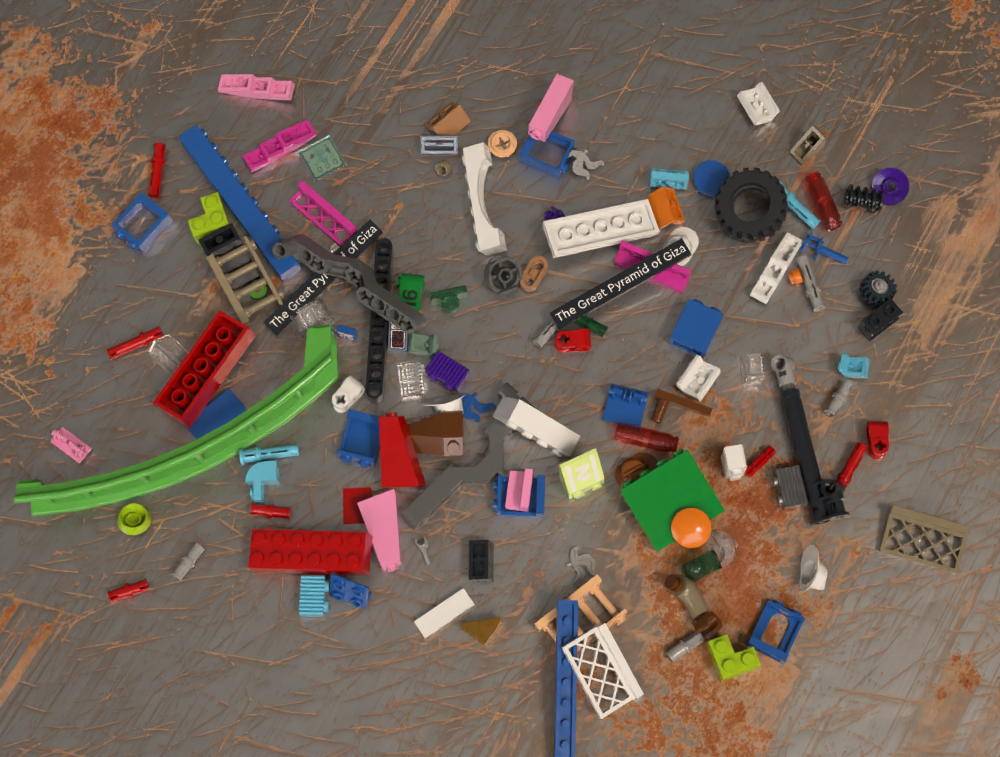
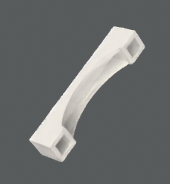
M484 142L463 148L464 155L462 156V161L467 171L465 172V179L469 183L467 192L472 202L470 211L475 220L473 229L478 239L476 247L485 256L507 251L504 233L499 228H495L491 223L484 202L485 177L489 166L493 165L490 148Z

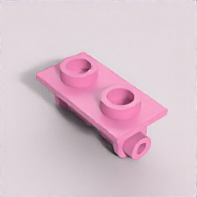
M64 427L60 430L55 429L51 434L53 439L50 442L79 464L92 449Z

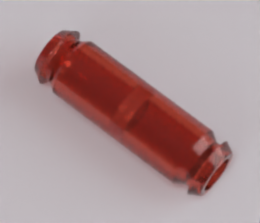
M815 171L805 177V182H807V188L821 221L826 226L825 229L832 232L841 228L843 221H840L841 216L825 179L821 177L822 173Z
M621 423L617 424L614 436L616 441L620 440L622 443L665 453L672 452V454L676 452L679 441L677 435L673 437L669 433L630 424L621 425Z

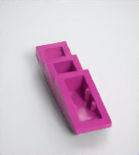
M305 120L275 133L274 138L259 144L258 149L242 155V159L252 173L296 150L314 138L317 133L309 120Z

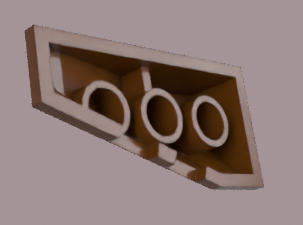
M443 411L435 416L425 417L418 422L407 424L416 453L439 456L464 455L463 411Z

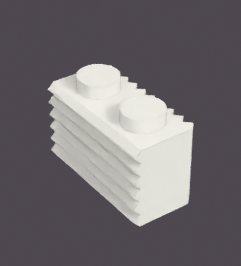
M743 445L727 446L723 449L720 457L724 478H729L730 481L739 480L747 468Z

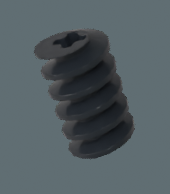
M849 184L844 193L842 207L848 202L849 208L853 204H856V209L863 205L864 211H866L871 206V212L878 208L880 213L884 200L883 190H879L876 194L875 189L872 188L868 193V187H864L861 192L860 186H856L853 190V185Z

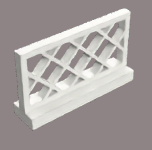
M597 623L592 626L593 628L561 648L599 719H603L634 698L644 695L606 623ZM593 633L597 639L595 648L586 645L588 636ZM574 645L581 646L578 658L572 657L568 650ZM585 648L594 650L592 662L582 659ZM598 652L604 653L607 657L605 666L596 663ZM581 662L591 664L588 676L581 674ZM595 666L604 668L601 680L592 677ZM608 669L616 674L614 683L605 681ZM591 680L600 682L598 694L592 693L589 689ZM604 683L614 686L611 698L602 695ZM618 687L624 689L627 694L626 698L622 700L615 699ZM601 698L610 700L608 709L603 712L599 707Z

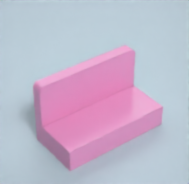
M525 469V472L510 471L505 504L506 509L528 512L533 469Z

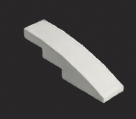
M788 232L786 233L761 274L760 279L751 291L750 296L765 304L768 303L800 249L803 240Z

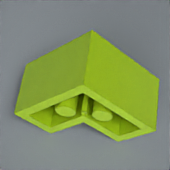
M218 192L201 197L205 214L188 220L197 245L200 244L199 239L230 224Z
M727 634L710 640L706 644L721 682L761 667L754 647L734 653Z

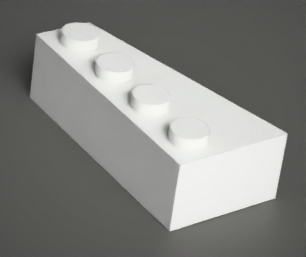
M503 396L492 416L505 423L507 427L521 432V435L536 440V444L552 449L551 453L562 457V455L570 457L580 438V435L520 399Z

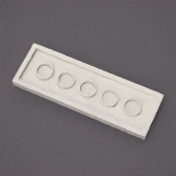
M648 199L543 221L542 224L553 258L620 244L622 240L629 242L652 237L660 233Z

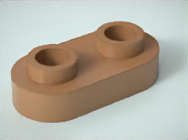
M533 257L525 268L522 280H520V286L524 291L532 292L539 286L548 270V263L544 257ZM540 265L542 268L537 270L535 267ZM532 281L533 283L532 285H527L526 282Z

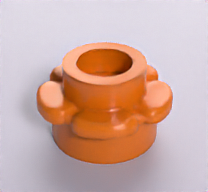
M791 268V273H788L791 284L795 283L798 286L799 283L803 282L799 268Z

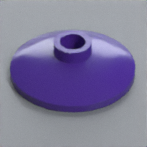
M885 168L879 171L872 181V188L875 189L876 194L879 190H883V204L885 205L898 204L908 195L909 180L905 173L897 168ZM891 182L895 184L894 189H890L889 184Z

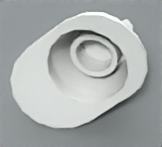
M679 227L670 234L662 249L682 238L693 255L699 244V238L692 229ZM692 255L689 258L678 263V265H686V263L690 260Z
M465 393L432 397L421 401L420 404L423 406H433L436 413L463 411L462 397L465 396Z
M809 545L801 559L799 587L802 591H806L809 588L823 590L828 570L819 561L817 547Z

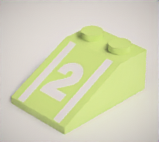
M596 448L559 465V480L569 499H578L585 495L584 492L590 489L595 491L602 487L605 478Z

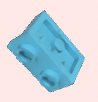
M651 169L650 187L663 186L687 190L689 181L688 171Z

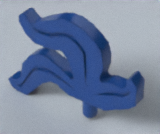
M474 393L472 396L465 394L462 397L464 402L462 405L463 417L466 419L476 420L477 423H480L479 415L471 410L472 405H474L479 413L488 412L492 408L496 409L494 403L480 404L475 399L477 393Z

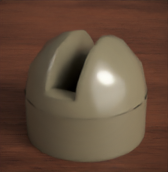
M441 160L435 165V170L440 176H446L451 170V164L449 161Z

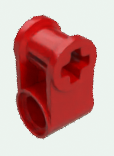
M582 328L559 332L555 338V349L560 353L591 350L590 330Z
M868 421L866 426L868 452L871 458L880 460L884 458L889 449L888 421Z

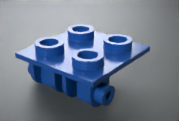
M611 384L602 420L640 429L649 392Z
M332 573L330 596L338 601L348 602L357 608L367 609V602L372 595V592H369V587Z

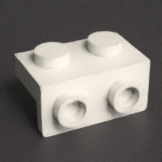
M759 82L755 88L741 91L737 95L755 126L771 122L779 113V108L763 82Z
M696 355L690 361L684 374L679 377L677 387L683 395L701 402L721 371L718 367L703 361L701 356Z

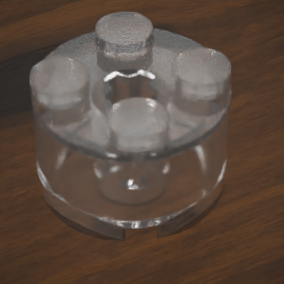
M319 299L320 303L317 304L315 301L304 305L296 311L297 316L295 318L293 315L290 317L302 338L307 337V328L312 326L332 325V328L334 327L333 322L335 318L323 299Z

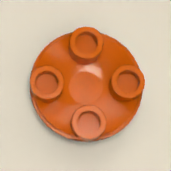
M683 509L673 518L671 524L672 535L684 547H699L708 540L711 534L710 519L699 509Z

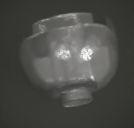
M721 529L711 530L708 540L703 544L705 552H702V556L711 569L718 570L729 566L734 561L738 546L736 540L728 532Z

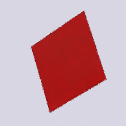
M371 487L343 488V524H365L357 503L373 497Z

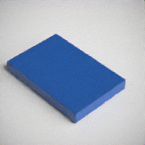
M229 388L206 406L191 428L187 429L198 439L230 422L247 409Z

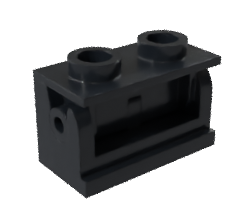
M890 298L861 320L858 329L871 342L897 322L903 311Z

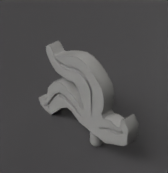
M587 149L583 152L571 150L568 157L573 156L576 158L571 165L572 171L576 175L585 176L586 180H589L590 174L583 168V162L587 169L592 170L596 169L599 165L604 166L602 160L591 162L589 157L586 156Z
M578 546L571 549V562L566 563L567 567L573 566V569L577 572V576L572 583L575 589H578V584L585 578V571L579 565H585L590 576L594 577L597 575L594 573V558L589 554L578 556L577 550L580 548Z

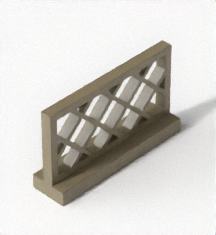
M891 505L879 551L957 574L971 527ZM892 519L900 520L904 528L894 532L891 527ZM913 525H919L923 534L914 538L909 528ZM906 530L911 540L902 545L896 535ZM934 530L939 531L943 537L942 540L933 544L928 533ZM894 536L899 547L894 550L886 549V541ZM926 536L931 546L921 551L916 540ZM953 536L962 538L960 546L954 550L947 540ZM945 541L950 552L940 556L935 546ZM913 542L918 553L910 556L907 555L903 547ZM933 548L938 557L932 562L927 561L923 552ZM952 554L956 560L954 568L946 566L942 558Z

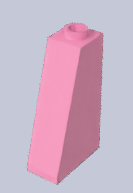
M556 74L529 124L528 135L533 139L546 141L572 101L574 80Z
M392 489L357 503L368 533L373 537L372 544L383 571L387 570V572L397 570L398 566L402 564L397 495L395 490Z

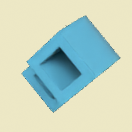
M277 461L259 462L253 465L247 472L245 482L248 486H253L250 487V497L255 503L264 504V485L279 484V465Z

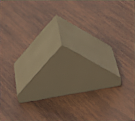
M812 125L791 149L790 153L801 164H804L823 149L827 137L815 125Z

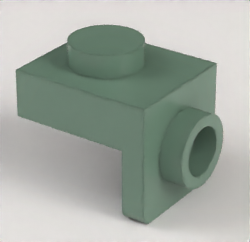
M411 333L409 335L408 353L430 357L439 348L438 335L425 336Z

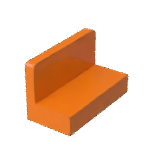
M662 186L647 196L659 229L664 228L670 223L680 225L685 222L674 188Z

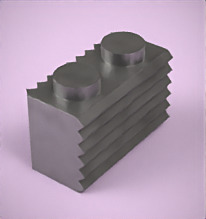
M799 465L776 469L774 476H772L773 486L778 488L779 494L776 495L778 506H782L783 511L806 507L808 500Z

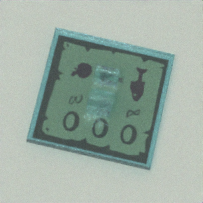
M330 135L297 152L314 182L347 165Z

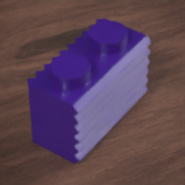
M440 351L435 353L425 368L427 378L433 382L438 380L449 392L454 390L458 393L470 376L468 368Z

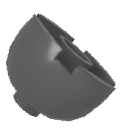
M506 255L495 256L485 266L484 279L493 291L501 294L511 293L518 287L519 280H522V268L520 263L512 257Z

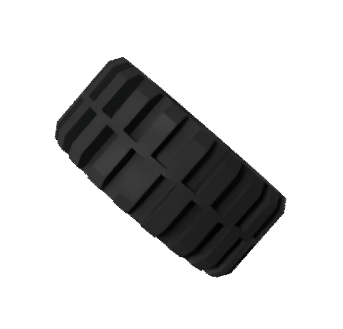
M743 168V172L739 173L738 170L733 172L732 177L729 178L727 176L724 179V184L719 186L718 194L715 196V212L722 229L730 237H736L741 242L747 240L748 243H754L755 240L762 242L768 236L771 238L775 235L774 232L776 230L779 231L781 229L782 223L787 217L788 202L783 185L779 183V179L776 176H771V173L766 170L761 172L760 168H754V170ZM748 190L760 191L769 200L768 212L756 221H744L738 218L734 212L735 199L741 193Z

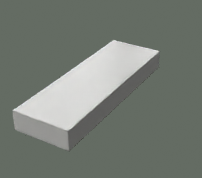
M463 588L415 620L414 623L426 639L475 605Z

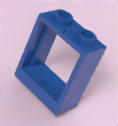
M553 131L550 133L546 141L567 149L558 168L530 157L538 140L533 139L529 135L519 154V162L560 179L562 173L565 174L567 172L569 159H573V156L568 157L569 152L577 150L575 148V140Z
M141 192L116 219L112 227L115 230L114 234L120 240H127V244L134 251L138 249L144 253L173 220L165 210ZM144 207L157 217L158 220L138 241L123 227Z

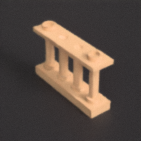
M595 575L565 600H578V607L590 622L596 625L602 622L585 603L586 599L584 598L589 593L594 594L613 617L606 623L608 629L614 624L619 626L626 620L625 616L628 611L626 609L620 613L600 590L602 579ZM557 606L535 623V628L539 633L543 630L548 632L555 642L556 629L553 622L557 620ZM578 626V636H580L584 632ZM594 634L587 638V646L596 640ZM577 646V658L579 657L578 653L580 652L581 646Z

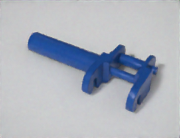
M812 232L810 235H807L808 239L805 238L799 250L801 253L804 246L807 245L816 248L815 260L819 253L843 264H846L849 258L820 245L824 243L822 241L823 237L819 239L812 236ZM810 239L818 242V245L810 243Z

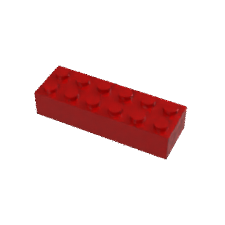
M219 310L156 397L153 404L161 412L190 429L253 341L255 334L248 326Z
M252 529L248 568L259 573L331 575L333 573L335 575L369 576L373 537L367 532Z

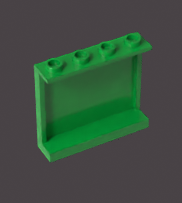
M681 448L672 454V459L668 461L663 459L656 463L657 468L652 471L646 469L639 473L640 478L634 482L632 479H629L621 484L623 488L620 489V492L657 552L676 541L672 535L671 524L675 515L686 508L699 509L710 520L725 512L688 449L684 451Z

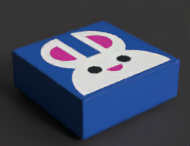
M338 325L336 330L338 337L357 341L358 334L356 329Z

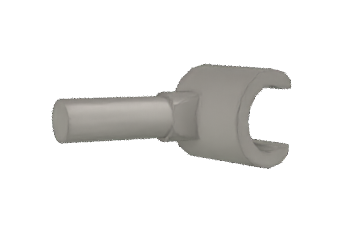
M423 536L425 542L419 545L417 539H415V544L423 553L426 565H429L431 561L426 549L428 542Z

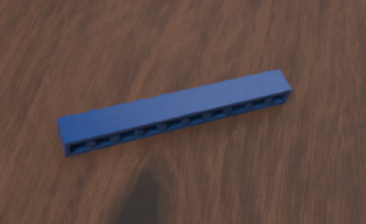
M195 125L178 136L183 147L216 192L219 193L224 203L249 237L253 239L257 248L282 282L300 271V261L292 255L284 259H278L274 256L273 245L282 241L278 236L280 234L279 230L275 225H270L268 222L270 218L266 212H261L258 209L259 203L254 197L250 198L247 194L249 190L244 183H239V176L235 170L230 171L227 167L229 163L224 156H219L217 153L219 149L215 143L212 142L210 144L206 131L204 129L200 130Z

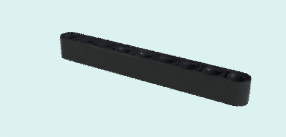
M381 238L376 242L374 274L377 284L386 282L387 284L383 288L391 292L394 249L389 239ZM389 247V250L383 252L381 248ZM382 264L388 265L386 269L379 268ZM371 310L365 391L368 400L376 404L384 399L389 321L384 318V321L381 323L375 322L377 318L382 316ZM377 335L383 336V339L380 341L374 340ZM376 353L382 354V357L379 359L373 358ZM375 371L381 372L379 377L374 378L371 376ZM372 390L380 391L377 396L370 395Z

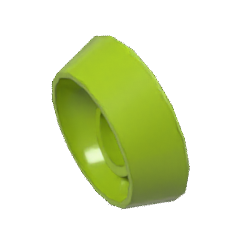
M131 503L124 506L119 512L117 524L125 534L138 535L148 529L152 518L147 508L137 503Z

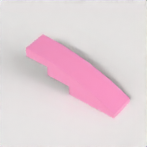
M221 74L218 92L257 99L291 100L295 84L292 81H275L272 77L256 78L253 74Z

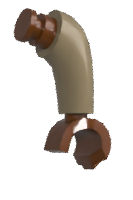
M673 574L668 575L665 579V587L670 589L671 593L683 602L692 620L695 621V631L697 633L701 632L706 640L716 637L718 631L723 627L721 620L715 613L709 612L705 600L694 581L683 575H678L677 577Z

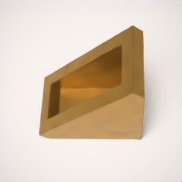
M501 617L461 623L464 632L486 647L502 622Z

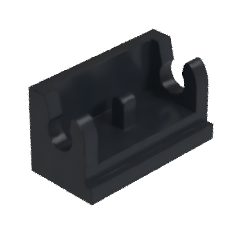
M469 540V580L480 583V581L493 583L494 544L489 540Z

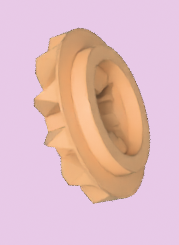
M498 130L489 137L488 147L493 156H498L500 159L502 157H509L516 150L517 139L514 134L507 130ZM500 139L503 143H507L505 144V150L502 146H499Z

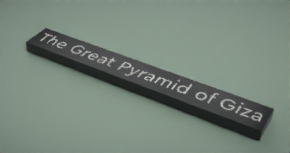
M369 219L334 254L357 259L383 231ZM315 272L263 323L277 336L337 277Z
M681 238L550 312V315L558 329L561 330L689 258L692 254Z

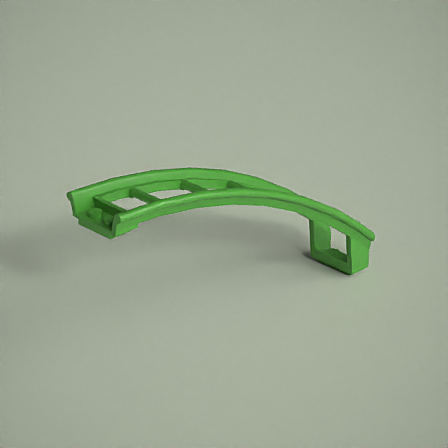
M316 325L307 328L304 368L271 395L230 422L187 445L148 461L106 474L45 485L39 479L19 480L16 484L14 503L31 502L32 516L80 511L118 503L177 484L239 454V448H243V450L248 449L290 421L339 379L337 342L332 325Z

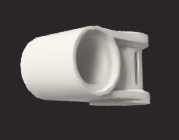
M351 375L348 376L332 396L335 411L338 413L347 412L356 400L363 395L366 386Z

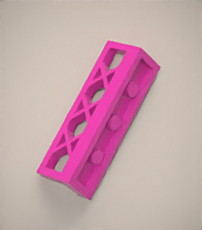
M302 180L297 185L299 191L289 200L290 204L336 244L342 247L357 232L356 226ZM303 195L307 198V205H299L296 201ZM318 208L321 210V216H311L310 209ZM323 220H332L334 228H325ZM345 231L348 236L341 242L337 238V232Z
M622 240L619 252L614 260V265L626 270L653 255V253ZM676 264L649 280L683 294L692 270Z

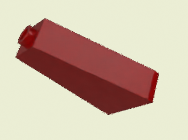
M397 412L386 413V417H379L382 488L425 486V479L405 417L397 416Z

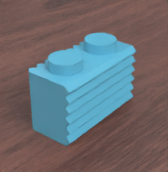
M301 575L299 615L301 617H325V612L329 611V600H326V592L330 591V580H327L325 575Z

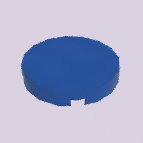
M708 160L696 167L693 174V184L702 195L715 197L718 194L719 186L724 184V179L727 176L730 178V173L722 163Z

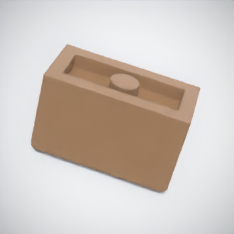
M451 102L425 125L428 130L436 134L456 135L470 123V119L460 104Z

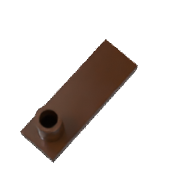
M657 389L655 398L658 401L651 421L662 424L669 403L708 418L713 408Z

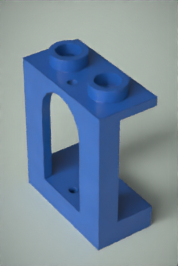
M769 600L746 646L749 648L754 647L755 651L784 664L806 618L802 617V613L795 609L790 611L784 608V604L777 600ZM776 614L784 615L789 621V628L779 649L761 641L771 617Z

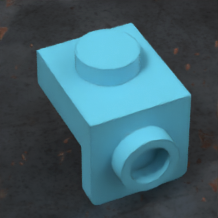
M842 353L841 359L838 361V370L847 378H867L870 360L864 357H849L846 353Z

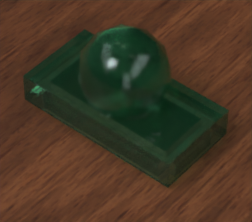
M466 286L430 292L431 306L441 304L445 312H456L460 306L459 300L468 298Z
M710 550L697 558L691 559L688 563L682 565L686 577L695 583L722 569L715 550Z

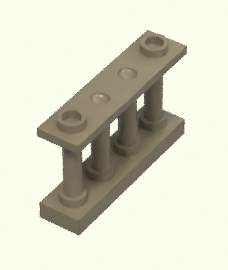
M247 236L243 237L246 244L225 255L214 257L211 254L206 257L243 324L249 322L248 317L251 316V313L276 300L281 305L283 304L282 299H284L282 292L279 288L275 289L255 252L257 247L253 239H248ZM250 250L254 261L229 274H223L220 267L224 263ZM259 267L264 276L263 278L238 291L232 290L229 284L233 283L234 279ZM266 284L269 285L273 294L247 308L246 306L241 307L239 303L241 297Z

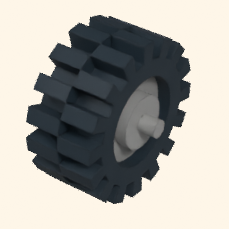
M878 270L870 272L860 284L859 291H861L860 297L864 296L863 301H869L867 305L871 306L873 303L874 307L877 308L890 298L893 299L897 293V284H893L895 282L894 278L889 279L891 275L885 276L884 271L879 274Z

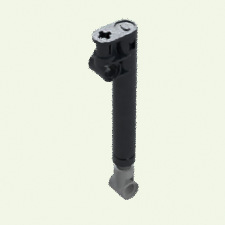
M775 355L771 360V367L776 371L779 387L783 389L780 396L783 401L782 404L797 465L800 467L812 525L824 524L845 518L850 514L845 511L843 503L845 499L844 484L838 480L826 479L822 481L802 399L800 398V391L795 388L794 360L784 355ZM784 360L785 365L781 368V362ZM832 484L835 485V491L833 493H831L830 490Z

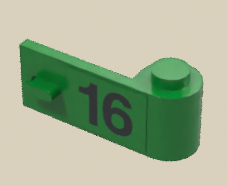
M402 273L401 277H397L398 298L419 312L425 276Z

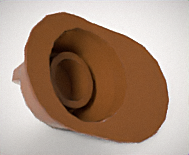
M639 453L623 461L615 471L617 484L623 488L621 484L629 479H632L634 482L640 478L639 473L646 469L652 471L657 468L655 464L658 463V460L649 453Z

